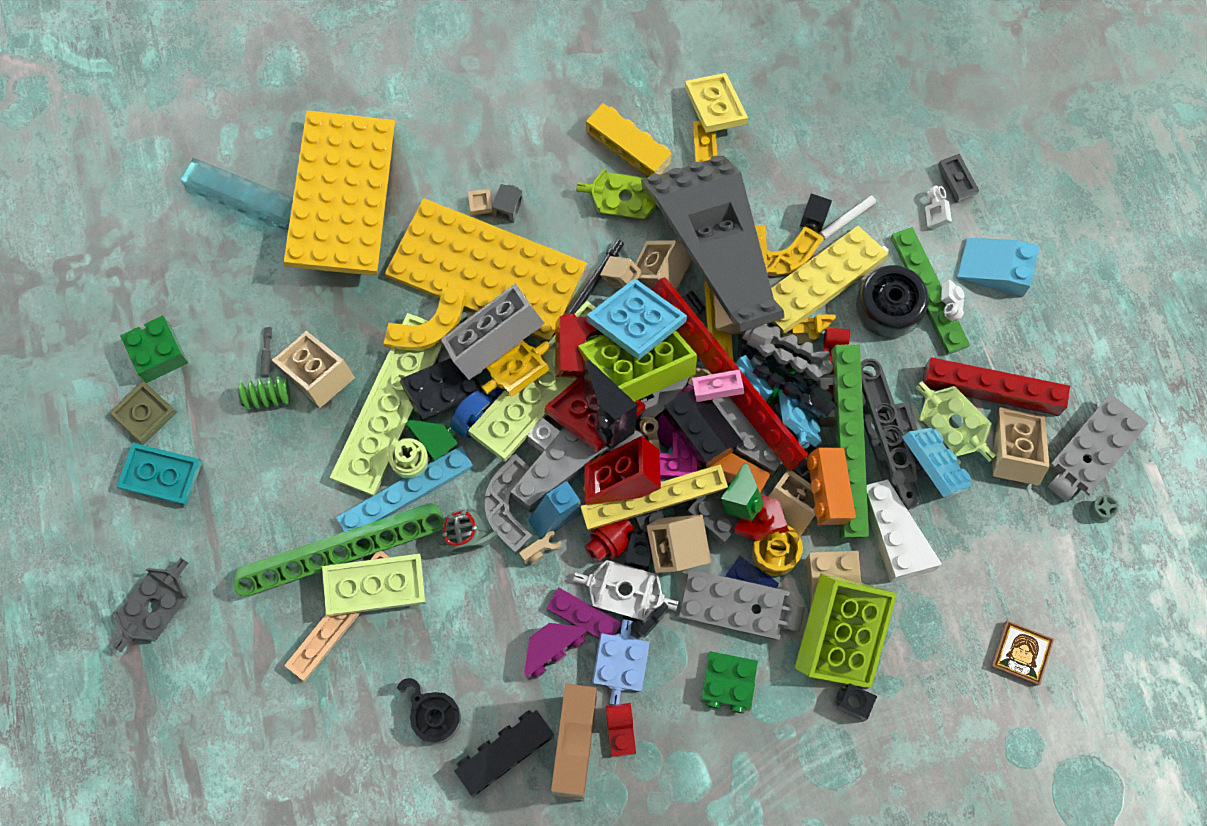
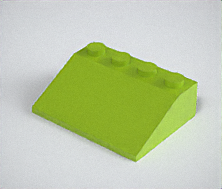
M676 330L639 360L606 335L599 336L578 346L584 361L590 360L634 402L696 374L697 354Z
M820 573L795 669L808 677L872 688L898 593Z

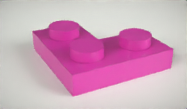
M672 433L671 437L672 454L660 453L661 479L670 480L697 471V459L677 433Z

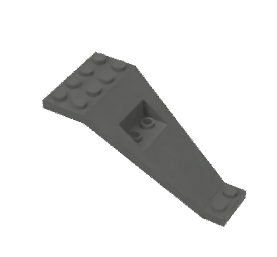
M714 156L707 161L693 162L690 166L673 168L667 173L653 174L647 179L641 180L642 189L659 207L725 312L740 332L784 318V310L773 297L742 174L725 156Z

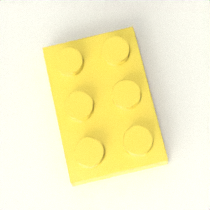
M726 73L685 81V90L706 133L748 123V116Z

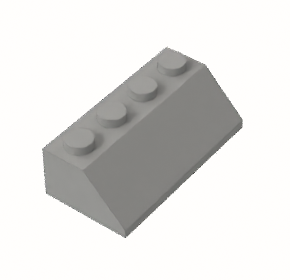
M515 283L441 338L453 362L470 380L475 375L480 374L491 363L500 359L511 348L516 347L531 333L536 332L545 323Z

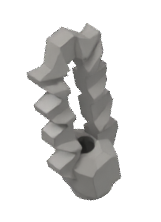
M761 325L746 330L742 338L747 341L746 345L757 349L761 355L767 357L773 354L778 363L783 365L789 363L797 372L805 371L810 378L816 381L821 377L828 376L834 366L829 361L830 352L813 353L812 343L805 342L801 346L797 345V337L793 334L780 338V328L777 326L768 327ZM773 340L777 344L787 346L793 349L795 353H801L812 361H818L820 368L814 364H808L806 360L798 356L794 357L791 353L781 348H775L771 341Z

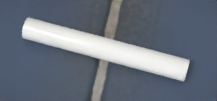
M872 195L819 234L825 240L874 205L876 199Z

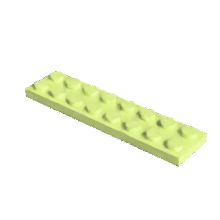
M586 301L575 315L576 317H585L596 307ZM602 335L591 336L587 338L584 343ZM555 336L548 342L552 349L541 355L542 360L548 365L549 371L513 397L504 391L468 430V434L504 462L523 443L528 433L539 420L548 415L544 412L545 406L578 379L556 377Z
M407 313L402 324L421 325L428 321ZM442 340L436 343V346L425 350L390 349L330 476L332 481L370 496L376 495L390 465L389 452L393 445L402 439L407 428L405 423L411 419L414 408L400 384V380L405 376L435 365L444 347Z

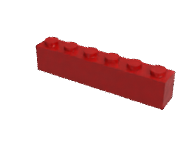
M930 357L926 363L922 379L930 390L939 391L955 386L965 397L1060 416L1068 407L1070 385Z

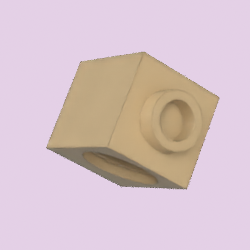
M610 256L600 275L612 288L621 289L633 279L638 280L642 271L630 258Z

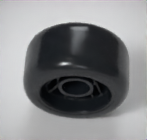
M899 265L882 266L872 271L863 281L856 299L857 313L864 326L879 336L889 338L901 337L913 331L924 317L929 304L928 290L920 276L909 268Z

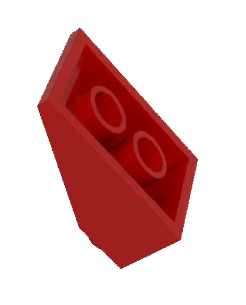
M643 436L585 464V503L587 505L642 498L661 489L659 449Z

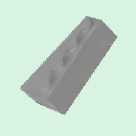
M729 396L711 399L744 442L742 446L732 453L770 473L769 478L772 479L782 463Z
M564 427L510 491L512 499L531 513L538 507L547 493L566 481L570 484L581 473H585V464L608 453V447L604 446L597 453Z

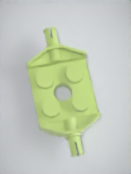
M921 381L915 387L925 397V403L919 420L923 421L929 428L936 429L942 435L943 442L956 456L977 451L988 462L996 456L986 446V440L992 423L955 386L935 392L934 390L931 391ZM954 414L960 415L963 419V424L959 428H954L950 424V418Z

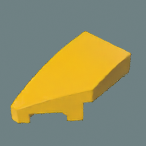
M817 314L814 318H806L792 328L791 333H808L811 342L815 341L825 331V328L835 320L836 315Z

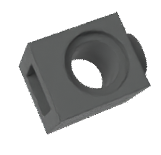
M500 184L492 204L493 217L514 223L523 201L522 190L514 185Z

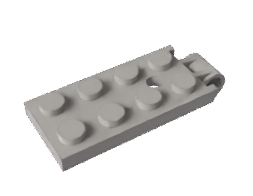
M1110 393L1050 464L1059 473L1047 487L1065 502L1073 496L1078 488L1089 496L1149 423ZM1083 456H1089L1091 458V462H1084Z
M690 569L679 617L780 640L781 628L800 632L805 607L786 603L790 591ZM753 605H760L761 612L759 614L752 612Z

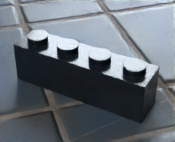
M531 710L526 711L518 718L520 721L514 727L506 726L498 732L499 738L492 743L490 740L484 742L477 748L479 752L472 758L467 755L456 764L458 768L454 772L472 797H475L555 737L537 710L531 712Z

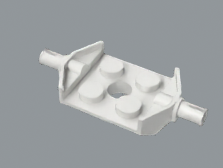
M608 560L601 564L590 576L576 572L573 582L589 587L593 607L642 620V623H645L663 602L668 605V609L676 611L679 602L665 598V595L662 594L658 574ZM622 584H629L633 588L632 593L627 596L621 595L618 589Z

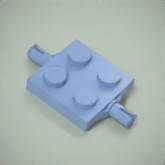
M623 619L621 634L607 635L600 633L592 683L611 688L609 704L615 705L619 704L621 690L642 691L650 644L649 641L637 640L630 636L633 621Z

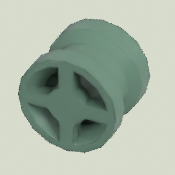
M1102 495L1090 505L1089 513L1093 520L1098 523H1105L1117 514L1119 505L1113 497Z

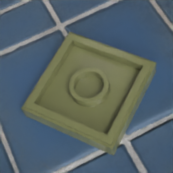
M142 381L109 414L138 442L144 445L177 412L150 386Z

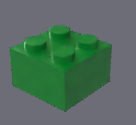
M163 315L145 323L144 329L137 327L120 335L137 374L145 383L188 364L171 325Z

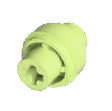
M410 438L402 439L391 448L389 463L398 476L415 478L425 471L428 465V454L421 442Z

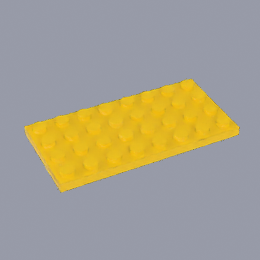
M306 110L284 256V267L377 276L395 120Z
M423 198L385 272V276L439 299L443 286L465 289L467 294L463 308L473 313L478 312L516 283L545 323L536 332L531 333L530 336L548 342L555 333L556 321L566 313L587 268V263Z

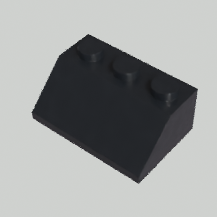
M694 389L683 392L664 405L663 415L703 469L711 467L744 444L712 400L696 402Z

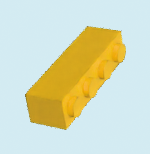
M602 103L586 120L587 133L645 176L649 177L651 174L660 175L671 164L672 153L665 145L658 144L649 133L639 130L631 120L624 119L613 107H608Z

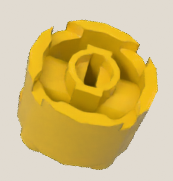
M788 526L789 531L780 534L775 532L766 535L765 539L754 541L751 553L757 570L769 576H783L789 574L797 565L802 555L803 547L800 536L798 537L792 527Z

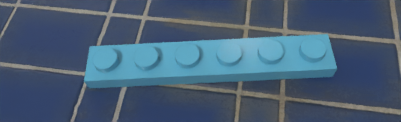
M462 446L428 464L421 475L415 478L400 480L336 518L344 532L387 518L474 467Z

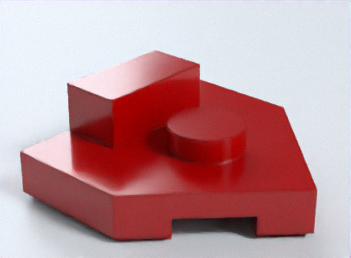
M761 495L763 500L761 511L756 514L752 521L740 518V521L734 528L735 533L753 541L765 539L766 535L789 531L780 501Z

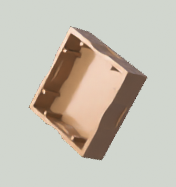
M565 683L551 792L556 798L584 801L597 701V687Z

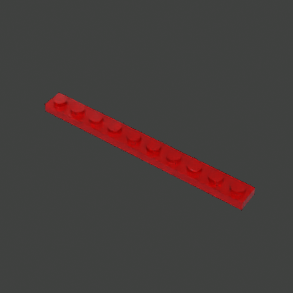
M666 277L660 278L651 290L687 315L686 322L677 329V332L697 354V357L711 374L740 370ZM740 370L744 394L729 397L789 472L795 470L808 456V453Z

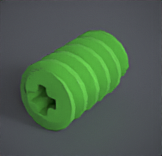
M277 376L275 383L268 377L265 385L261 379H258L257 386H254L252 380H248L247 387L244 386L242 381H239V399L242 407L245 406L247 410L252 409L253 404L258 409L262 407V403L265 407H270L272 402L275 406H279L281 400L285 405L290 403L291 396L287 377L285 382H282L280 376Z

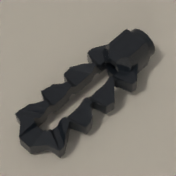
M756 353L750 361L753 368L752 373L758 378L766 379L767 383L774 386V388L782 389V393L787 397L797 399L799 406L805 408L807 412L816 418L822 416L826 419L837 404L832 400L834 396L820 388L817 383L806 386L802 373L797 372L792 375L788 364L777 365L773 355L765 357Z

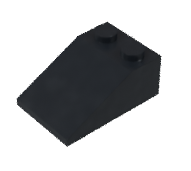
M590 360L585 361L584 394L595 430L602 442H606L611 448H614L634 434L638 405Z

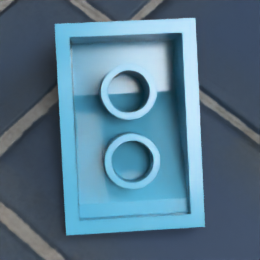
M967 237L957 279L1023 297L1031 286L1040 246L1019 240Z

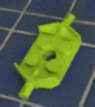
M604 168L593 183L577 182L576 192L589 193L598 213L647 220L657 207L655 202L642 189L641 180L647 179L644 177L608 173L607 168ZM627 193L632 198L629 201H622L619 196Z

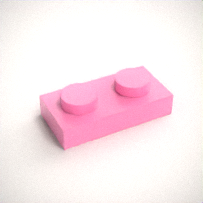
M740 370L692 378L696 402L744 394Z

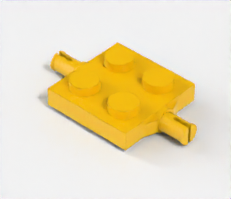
M522 340L516 347L511 348L500 359L486 367L492 379L481 386L483 391L488 394L496 387H500L513 397L549 371L548 365L542 360L541 355L552 349L551 345L545 340V342L534 348Z

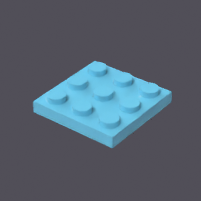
M633 279L587 314L586 321L639 360L686 322L687 315L641 282Z
M926 428L909 431L902 436L943 497L966 491L973 486L970 482V475L965 469L959 467L956 462V455L952 450L945 447L942 442L944 439L936 429Z

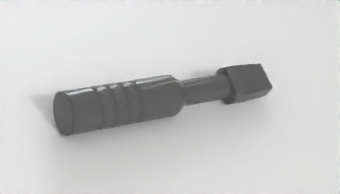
M265 327L263 334L264 349L261 355V377H269L272 327Z

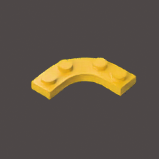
M805 226L787 249L781 251L767 250L768 276H782L796 271L811 259L823 242L824 237Z
M443 286L438 309L435 315L426 323L421 325L388 323L384 346L411 351L425 350L436 346L435 344L441 341V338L458 326L467 294L466 290Z

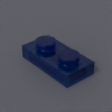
M741 556L738 557L725 576L772 588H777L779 585L777 581Z

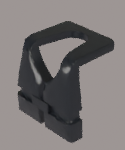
M663 602L642 627L634 618L623 616L622 619L633 621L631 629L640 637L645 638L666 615L668 605Z

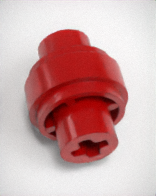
M626 519L592 529L590 533L591 541L584 548L587 554L598 563L604 557L610 559L618 557L627 549L629 544L627 537L634 531V528Z

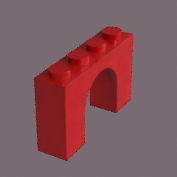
M563 314L556 321V377L579 378L584 372V359L578 346L591 336L604 335L586 321L587 316L576 317L575 314Z

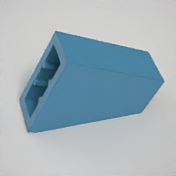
M567 481L545 495L528 520L540 540L548 532L557 531L581 515L580 499Z

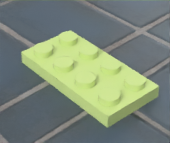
M421 554L322 566L327 616L426 604Z

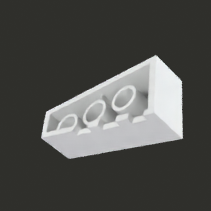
M889 480L868 484V518L890 583L937 570L942 563Z

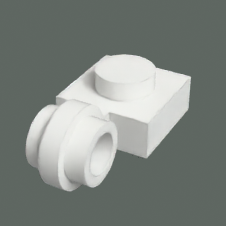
M942 186L931 187L927 192V196L933 204L926 206L925 211L927 226L935 229L952 222L949 201L945 200V189Z
M951 280L942 283L941 300L947 304L944 308L945 317L950 321H958L964 314L965 295L962 288L956 286Z

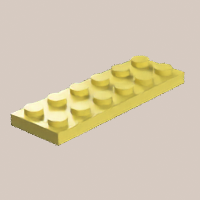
M860 226L855 227L771 288L774 300L784 310V318L771 323L779 327L781 333H787L887 260L889 253Z

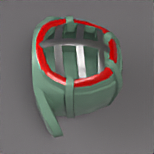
M474 509L455 510L447 515L442 534L446 545L439 543V549L449 552H467L481 549L492 543L498 537V533L494 531L488 535L489 532L485 522Z

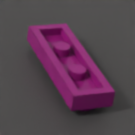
M559 587L546 608L572 625L584 627L588 634L597 639L600 638V633L616 635L622 625L618 620Z

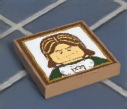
M1007 620L1004 624L991 667L1038 686L1041 684L1054 638Z

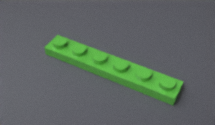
M913 227L893 233L891 240L904 267L918 274L927 287L929 304L926 312L946 354L949 355L968 348L970 343L959 321H950L945 317L944 308L947 304L941 300L942 286Z

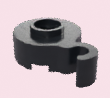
M406 678L400 681L397 689L401 693H404L406 688L410 686L415 688L410 698L412 703L410 724L415 734L425 742L432 744L444 743L453 738L460 728L462 719L460 708L454 699L442 692L423 694L421 685L415 679ZM433 712L436 714L438 712L442 713L440 716L441 721L438 724L436 722L434 724L430 723L432 720L430 715Z

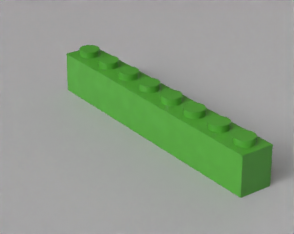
M860 344L836 345L831 349L832 364L834 365L832 369L834 402L837 403L834 407L836 448H844L856 515L854 520L844 525H839L840 538L869 537Z

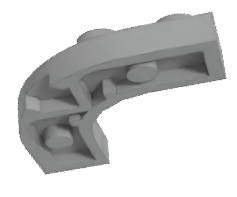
M516 454L496 472L485 494V513L488 523L493 532L497 531L498 538L515 554L533 538L514 518L509 508L510 491L530 468Z

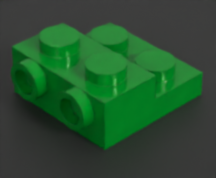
M709 651L701 701L706 702L705 706L720 709L722 705L730 707V711L744 714L745 710L749 711L752 707L758 661Z

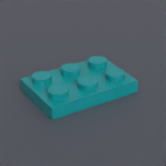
M132 442L116 487L120 490L187 506L202 461L197 458Z

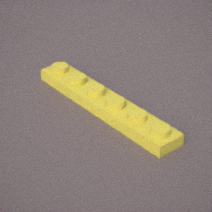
M720 464L661 482V489L642 498L592 505L586 504L582 505L581 509L587 530L589 531L726 490L728 485Z

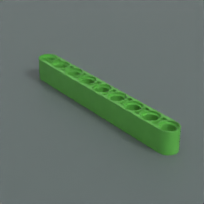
M433 503L425 504L242 566L235 572L234 590L241 596H249L322 571V566L343 564L432 534L443 527L444 520L441 509ZM430 515L437 516L436 519L431 521L426 519ZM407 523L414 524V526L411 528L403 527ZM383 531L391 532L388 536L380 535ZM363 538L368 540L364 544L357 543L358 540ZM341 546L345 548L341 552L334 551L336 547ZM316 554L322 556L316 560L310 558ZM292 562L298 564L296 567L287 566V564ZM269 570L275 572L272 575L264 574L265 571ZM246 578L251 580V582L242 583L240 580Z

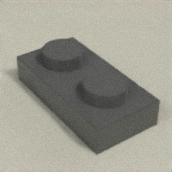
M960 154L939 161L938 167L957 202L978 194L979 189Z

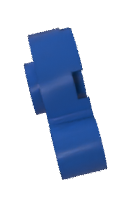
M496 387L488 394L479 390L473 392L456 408L450 422V428L464 439L466 437L471 438L468 430L505 390Z

